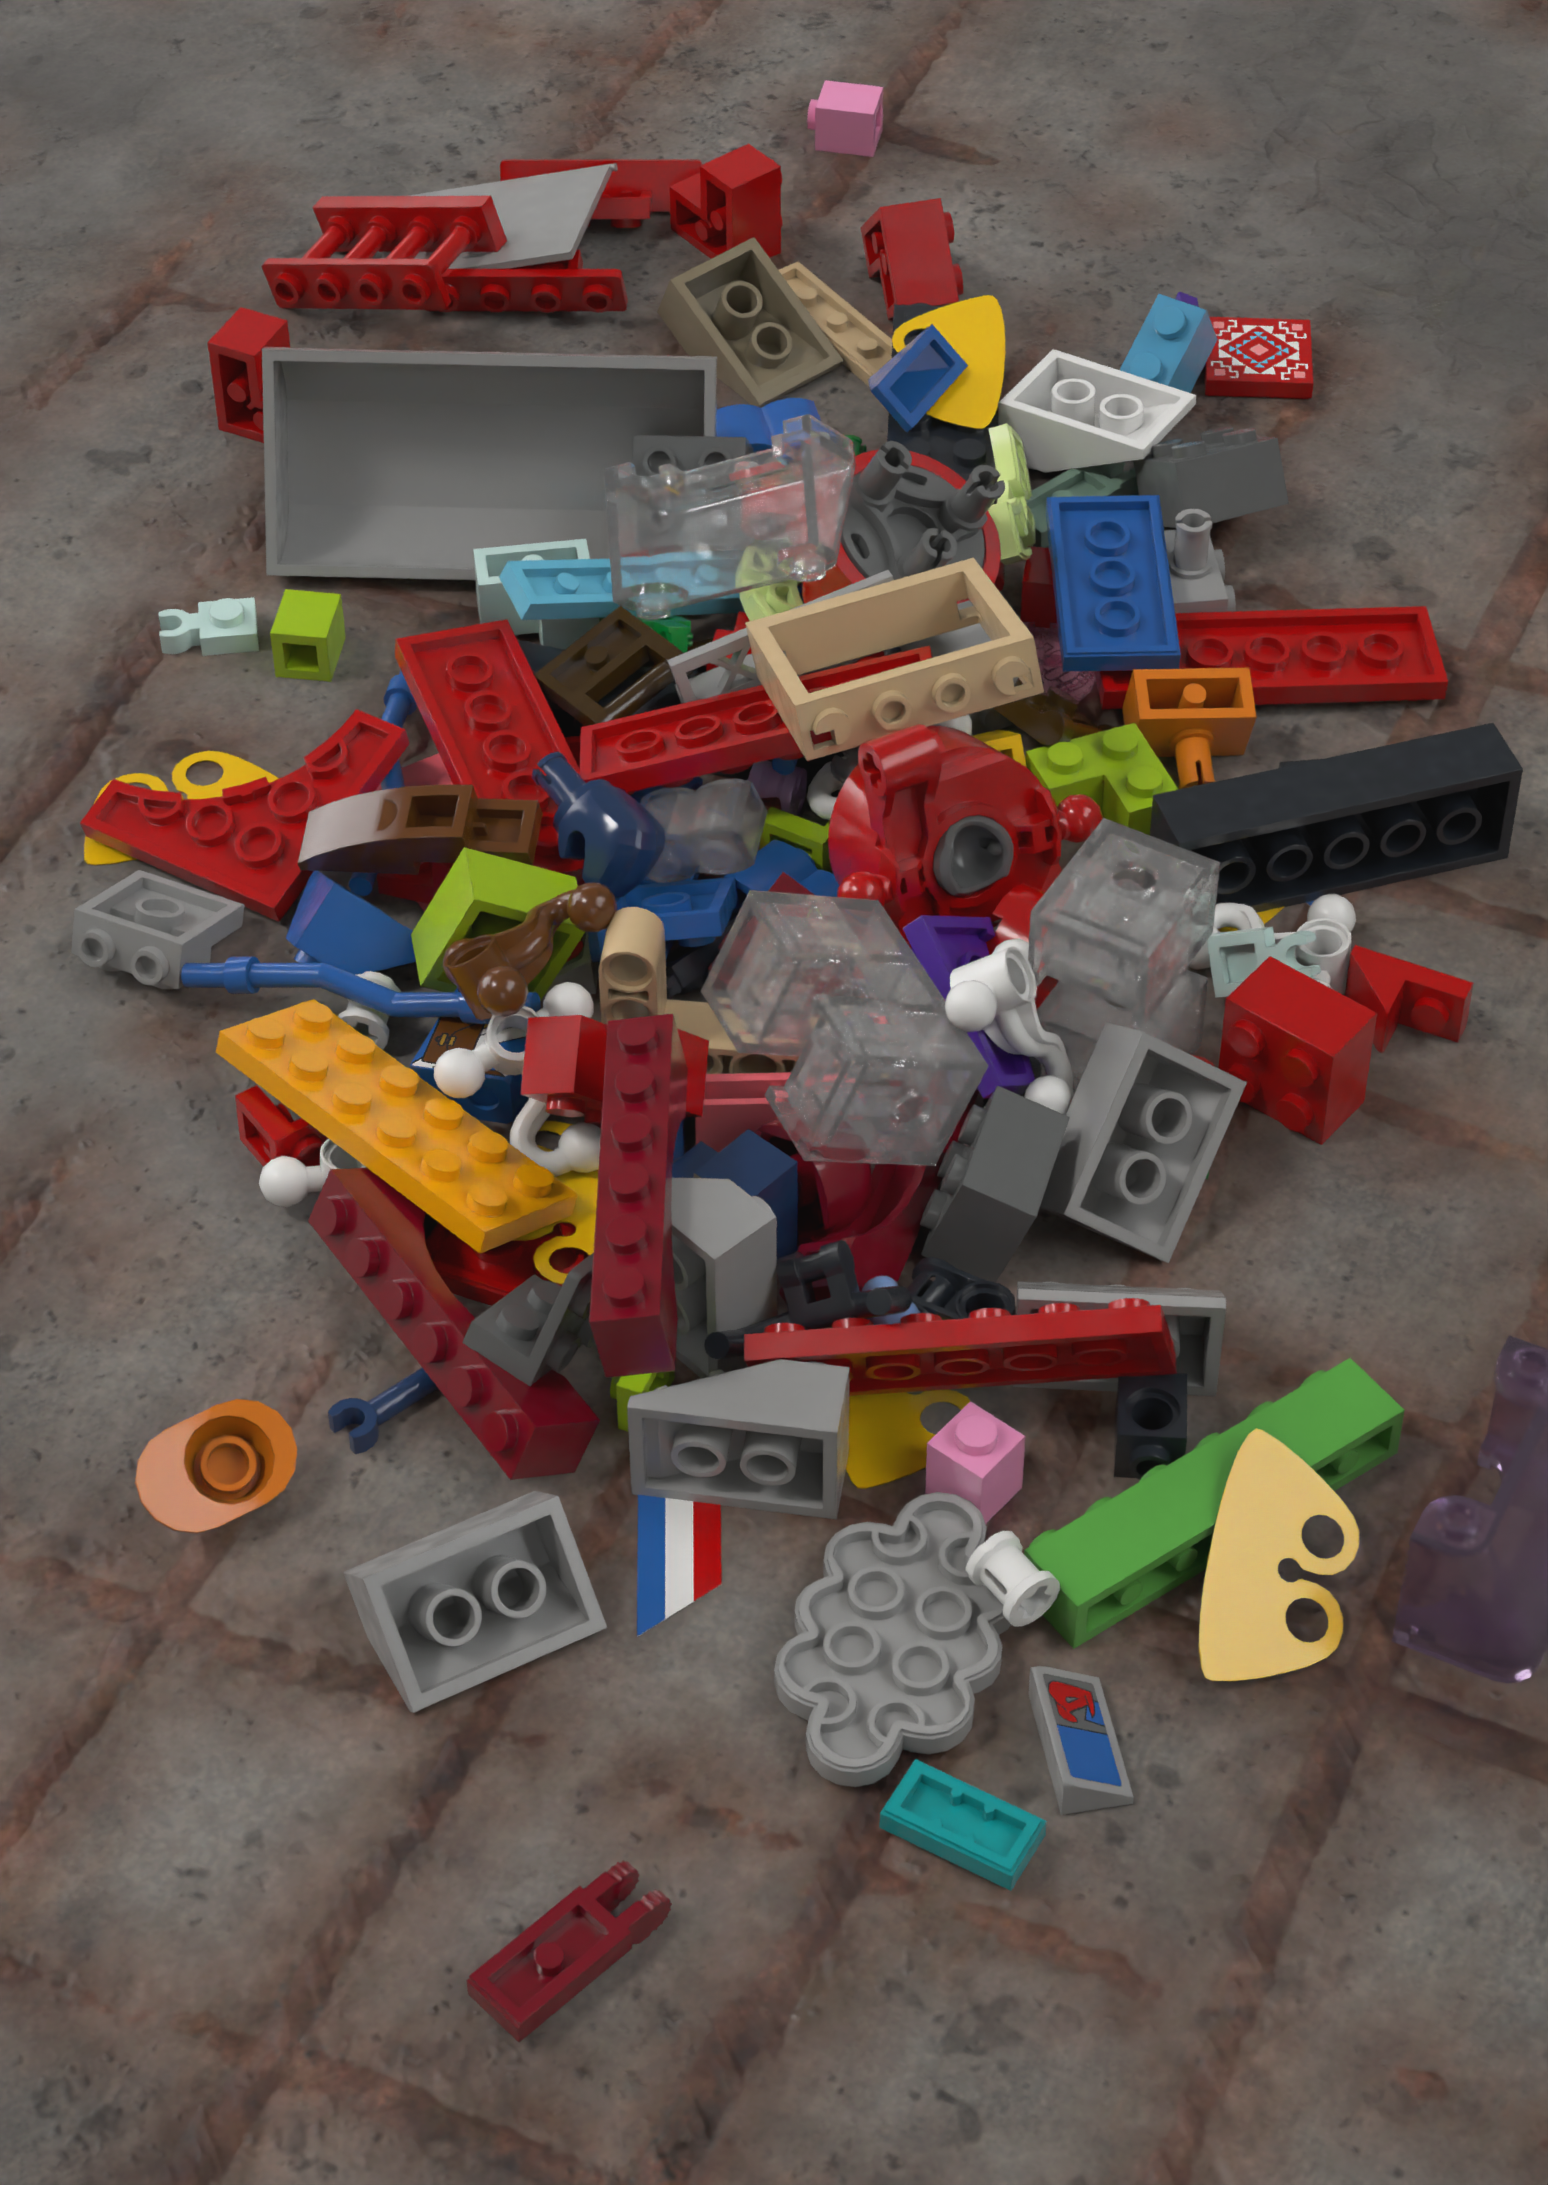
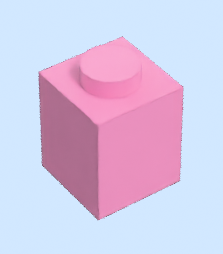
M825 80L818 100L811 99L808 109L807 127L810 130H815V150L873 157L883 130V87Z
M970 1401L927 1443L925 1494L942 1492L956 1494L967 1499L982 1513L986 1524L1022 1489L1025 1436Z

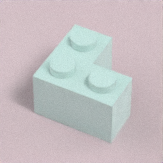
M586 539L473 549L480 624L507 619L515 636L539 633L541 645L565 650L599 623V618L521 620L499 578L507 561L590 559Z

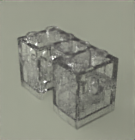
M1106 818L1101 820L1030 913L1028 961L1033 969L1036 985L1039 986L1046 975L1059 980L1037 1009V1014L1043 1030L1057 1034L1064 1044L1072 1068L1074 1094L1106 1022L1143 1031L1190 1055H1194L1199 1049L1203 1036L1208 978L1187 970V967L1213 933L1220 862ZM1041 1064V1076H1047L1045 1068Z
M750 890L701 990L738 1053L800 1056L785 1085H769L764 1096L804 1161L935 1166L989 1066L967 1032L954 1027L947 1018L945 999L879 900Z

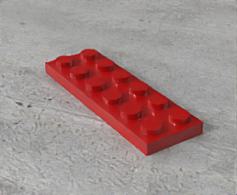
M1426 606L1175 613L1181 654L1179 669L1249 668L1255 705L1417 701L1445 699L1448 679ZM1133 670L1094 671L1102 709H1122Z
M508 620L396 638L395 658L453 785H473L477 797L483 799L538 800L543 815L533 866L574 876L578 886L586 884L582 878L584 860L560 858L558 833L553 827V819L558 806L542 787L537 785L532 779L533 769H539L544 776L547 775L537 763L545 756L554 752L562 753L579 775L580 769Z
M929 645L798 677L807 692L812 693L930 659L933 656ZM762 685L581 727L580 776L586 783L598 779L609 781L614 787L624 790L630 796L637 790L659 785L666 788L679 787L689 783L694 777L719 771L724 774L739 773L751 767L753 763L770 759L795 760L804 757ZM813 730L810 731L814 745L832 740L830 731L815 735Z
M1139 1298L1117 1299L1110 1302L1106 1309L1080 1310L1079 1306L1069 1303H1053L1040 1307L1036 1314L1011 1315L1009 1311L1000 1308H983L972 1311L969 1314V1318L942 1320L940 1316L931 1313H914L903 1316L900 1319V1323L874 1325L872 1321L863 1318H845L833 1322L832 1328L805 1330L804 1326L795 1323H776L766 1326L764 1333L744 1334V1361L748 1367L779 1359L800 1362L817 1361L827 1365L850 1367L849 1396L1118 1378V1376L1177 1374L1175 1345L1161 1305H1150L1147 1300Z

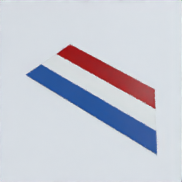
M638 1495L637 1637L722 1585L721 1505Z

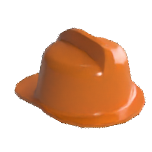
M235 1399L217 1404L165 1429L150 1440L139 1457L135 1484L140 1502L154 1520L173 1531L197 1534L223 1526L267 1504L285 1490L296 1467L297 1445L292 1428L278 1411L259 1401Z

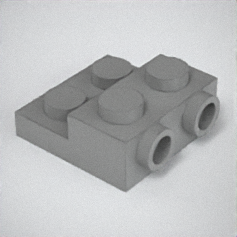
M138 870L75 908L71 954L79 956L85 964L91 967L131 973L144 985H152L161 989H179L184 986L181 980V971L185 963H210L212 946L242 927L244 904Z

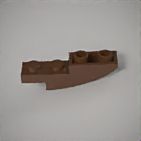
M473 785L408 786L363 793L328 803L309 812L298 866L300 870L418 875L421 862L455 863L464 847L533 865L543 813L538 800L478 798Z

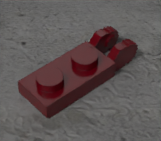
M628 1861L617 1862L616 1865L611 1866L609 1871L602 1873L584 1889L578 1886L469 1975V1979L466 1980L468 1995L520 2043L629 1952L633 1944H640L651 1935L653 1930H657L671 1911V1900L660 1890L657 1891L655 1889L653 1892L649 1891L648 1894L643 1895L641 1900H637L615 1918L611 1912L619 1906L621 1901H625L631 1895V1892L639 1882L638 1877L640 1876L638 1874L639 1871Z

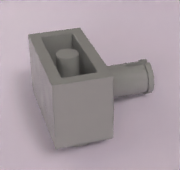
M1186 509L1179 512L1175 518L1176 530L1164 531L1175 613L1236 611L1233 586H1224L1225 562L1221 549L1214 550L1210 538V530L1212 528L1211 516L1199 509Z

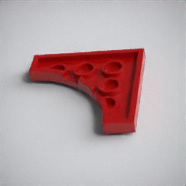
M356 709L329 739L303 757L306 763L304 766L271 783L268 782L266 777L245 784L222 789L221 797L184 799L181 792L151 790L113 779L80 821V825L88 838L219 896L242 903L244 907L280 922L313 873L310 870H300L298 866L309 812L334 801L375 791L410 742L405 729Z

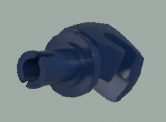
M554 752L545 756L537 765L547 775L544 776L539 769H533L532 779L537 785L542 787L558 806L553 819V827L558 833L560 858L584 860L582 878L585 883H600L607 886L615 898L624 897L644 880L661 856L666 844L663 826L639 802L624 790L614 787L609 781L598 779L586 783L568 763V760L562 753Z

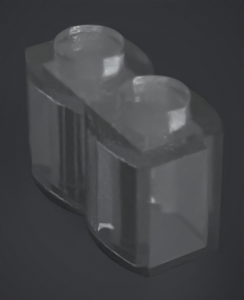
M722 779L707 783L697 790L665 788L653 791L641 798L640 804L663 826L666 843L656 864L644 878L645 881L656 883L677 882L690 878L698 872L713 875L732 874L743 871L755 863L767 810L752 781Z

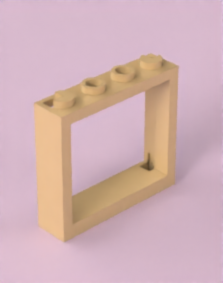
M974 558L745 623L757 677L807 761L858 747L864 742L916 724H922L927 727L1044 693L1033 635ZM968 598L974 605L958 610L957 601ZM978 623L992 640L812 693L807 692L797 676ZM1019 677L1023 684L1014 687L1013 678ZM813 730L815 735L830 731L832 740L814 745L810 731Z

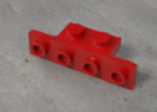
M504 159L500 163V181L616 163L618 170L612 171L591 219H611L612 227L634 228L641 226V219H650L652 212H670L669 186L700 173L702 161L699 159Z
M576 250L573 259L509 269H447L442 278L451 303L445 310L426 311L623 312L627 309L628 299L623 274L620 269H582L581 251Z

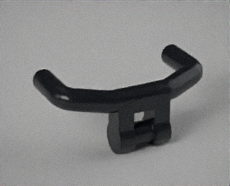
M839 1240L822 1245L820 1251L814 1254L804 1256L801 1252H796L778 1258L777 1275L784 1290L788 1307L787 1312L740 1329L712 1332L705 1339L704 1347L707 1355L713 1359L744 1356V1334L764 1333V1328L768 1325L795 1323L804 1326L805 1330L831 1328L832 1323L840 1319H866L900 1314L910 1308L912 1295L903 1286L878 1287L872 1290L859 1291L852 1252L845 1241ZM827 1279L831 1298L816 1301L812 1282Z

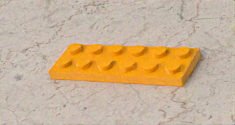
M315 999L301 1002L283 1010L219 1031L216 1047L218 1055L481 1254L573 1215L578 1195L575 1191L554 1177L548 1169L539 1166L508 1143L502 1135L493 1132L466 1112L460 1104L447 1098L420 1078L414 1070L405 1067L378 1047L372 1039L359 1033L336 1016L330 1008Z

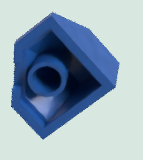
M313 871L286 935V939L299 949L294 960L298 963H327L354 975L416 962L411 938L413 930L405 925L403 926L376 906L320 871Z

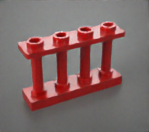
M322 196L312 208L323 235L302 258H268L262 264V270L276 304L280 308L445 310L451 303L442 278L445 271L462 252H498L507 242V238L491 196ZM335 252H348L344 258H331ZM377 252H391L385 259H371ZM419 252H434L428 259H414Z

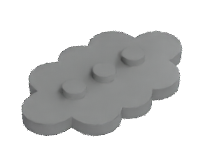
M942 1492L920 1495L904 1506L893 1526L874 1522H863L847 1526L835 1533L826 1545L823 1561L824 1578L805 1587L797 1597L795 1605L797 1636L787 1641L777 1654L774 1668V1685L778 1699L790 1712L808 1720L806 1751L810 1764L821 1777L837 1785L851 1787L873 1784L890 1773L898 1762L903 1749L924 1754L948 1751L961 1743L972 1729L975 1703L973 1694L992 1685L1000 1674L1002 1644L999 1635L1008 1630L1011 1623L1003 1616L1004 1605L986 1586H976L969 1578L965 1569L975 1549L986 1542V1524L983 1515L971 1501L956 1494Z

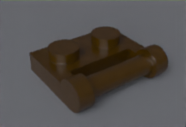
M619 606L534 675L545 696L584 726L631 716L672 682L676 684L667 660L681 655L683 652L629 611ZM649 660L656 664V666L604 708L597 703ZM693 670L686 672L687 677L693 673Z
M1019 678L1014 684V687L1023 684ZM1052 686L1049 687L1047 692L1044 691V693L993 707V709L1038 742L1050 747L1059 742H1070L1074 738L1117 728L1108 724L1095 725L1076 711L1080 705L1079 701L1066 692Z

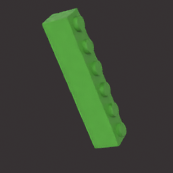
M1351 1358L1328 1371L1320 1370L1313 1373L1298 1389L1276 1402L1267 1401L1260 1404L1244 1421L1221 1434L1212 1433L1206 1436L1196 1445L1193 1451L1169 1465L1161 1464L1155 1466L1137 1484L1113 1498L1104 1497L1099 1499L1088 1508L1083 1516L1059 1530H1047L1035 1538L1029 1547L1024 1550V1555L1039 1571H1049L1060 1582L1058 1596L1043 1616L1075 1649L1205 1570L1217 1514L1229 1473L1238 1450L1248 1434L1256 1428L1264 1430L1286 1445L1335 1491L1398 1452L1405 1410Z

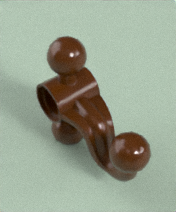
M586 883L533 907L527 913L525 921L516 927L493 935L485 934L475 938H464L454 941L445 951L443 959L446 977L458 987L476 1019L485 1020L490 1019L493 1015L507 1017L516 1014L526 1003L528 995L527 986L545 967L552 955L553 937L561 923L570 918L574 926L584 932L605 930L617 911L615 896L607 886L600 883Z

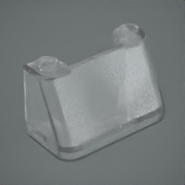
M806 414L784 420V435L771 436L772 448L685 472L671 464L659 466L660 474L649 477L637 476L635 465L630 462L605 468L613 602L626 609L635 611L636 616L640 619L657 620L670 616L671 609L788 580L811 582L824 578L826 570L833 568L837 563L856 467L853 441L814 416Z

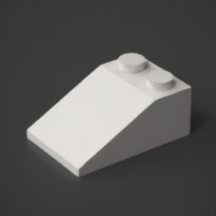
M1053 349L999 402V425L1007 423L1022 439L1028 469H1035L1046 473L1071 468L1144 459L1152 450V446L1158 444L1196 405V395Z

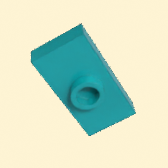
M917 1759L914 1760L880 1812L881 1829L1012 1891L1046 1836V1820Z

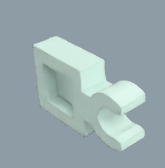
M255 597L241 599L224 598L217 601L198 602V613L189 614L180 609H167L158 612L161 628L159 636L162 653L164 654L182 653L192 646H201L202 656L259 651Z
M1273 926L1220 932L1206 936L1215 998L1229 996L1269 956L1310 978L1321 972L1320 965L1303 966L1295 958L1297 945L1301 946L1316 941V935L1311 931H1298L1281 939L1278 944H1275Z

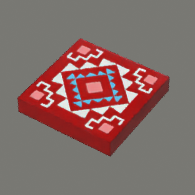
M1209 317L1218 340L1206 361L1205 395L1312 399L1314 382L1310 320Z

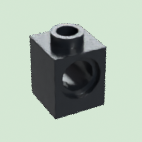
M1187 1374L1118 1376L1115 1407L1114 1477L1141 1480L1155 1466L1161 1464L1169 1465L1186 1454Z

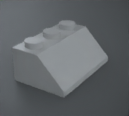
M1106 1022L1067 1110L1066 1116L1070 1117L1040 1208L1080 1227L1169 1263L1247 1082L1143 1031Z
M672 1178V1250L678 1316L676 1358L701 1379L709 1377L710 1372L719 1369L727 1373L747 1368L744 1356L723 1359L711 1358L705 1351L704 1343L707 1336L712 1332L740 1329L778 1315L776 1216L763 1199L757 1196L751 1197L730 1179Z
M1017 1281L1016 1315L1036 1314L1040 1307L1053 1303L1074 1304L1079 1306L1080 1310L1106 1309L1110 1302L1123 1298H1139L1147 1300L1150 1305H1161L1175 1345L1177 1373L1187 1374V1395L1216 1396L1226 1314V1297L1221 1291L1191 1288L1131 1287L1124 1285L1064 1284L1051 1281ZM1118 1378L1013 1385V1387L1117 1392Z
M538 1491L530 1492L343 1572L367 1638L408 1709L413 1713L607 1628L559 1496Z

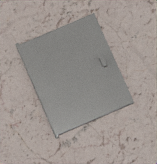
M616 163L410 196H491L507 242L498 252H462L448 269H509L573 259L612 171H617L618 167ZM384 252L381 259H385L391 252ZM419 252L414 259H428L434 252Z

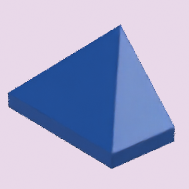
M932 324L872 375L868 382L873 395L907 432L918 423L968 365Z

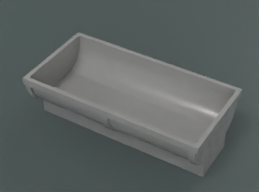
M265 347L262 349L266 575L475 580L473 549L586 539L590 559H606L614 555L634 551L629 545L633 438L637 435L717 437V357ZM686 551L687 557L715 556V552Z

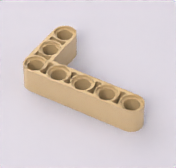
M626 907L615 912L607 926L599 966L601 1023L607 1024L610 1020L674 1014L678 1029L709 1040L706 1074L856 1072L857 1099L885 1100L883 1062L903 1019L884 1015L668 1000L665 930L662 921L656 914L638 907Z

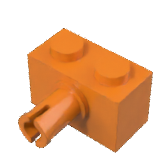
M1249 668L1133 669L1122 707L1124 725L1135 723L1157 757H1176L1179 789L1216 782L1214 780L1211 756L1244 755L1257 718Z

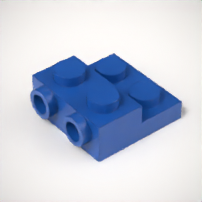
M735 877L638 885L624 897L615 898L617 910L626 907H638L647 909L657 915L662 921L665 930L666 959L675 940H678V944L683 947H698L714 942L716 936H722L738 901ZM607 929L598 932H588L589 951L593 963L600 962Z

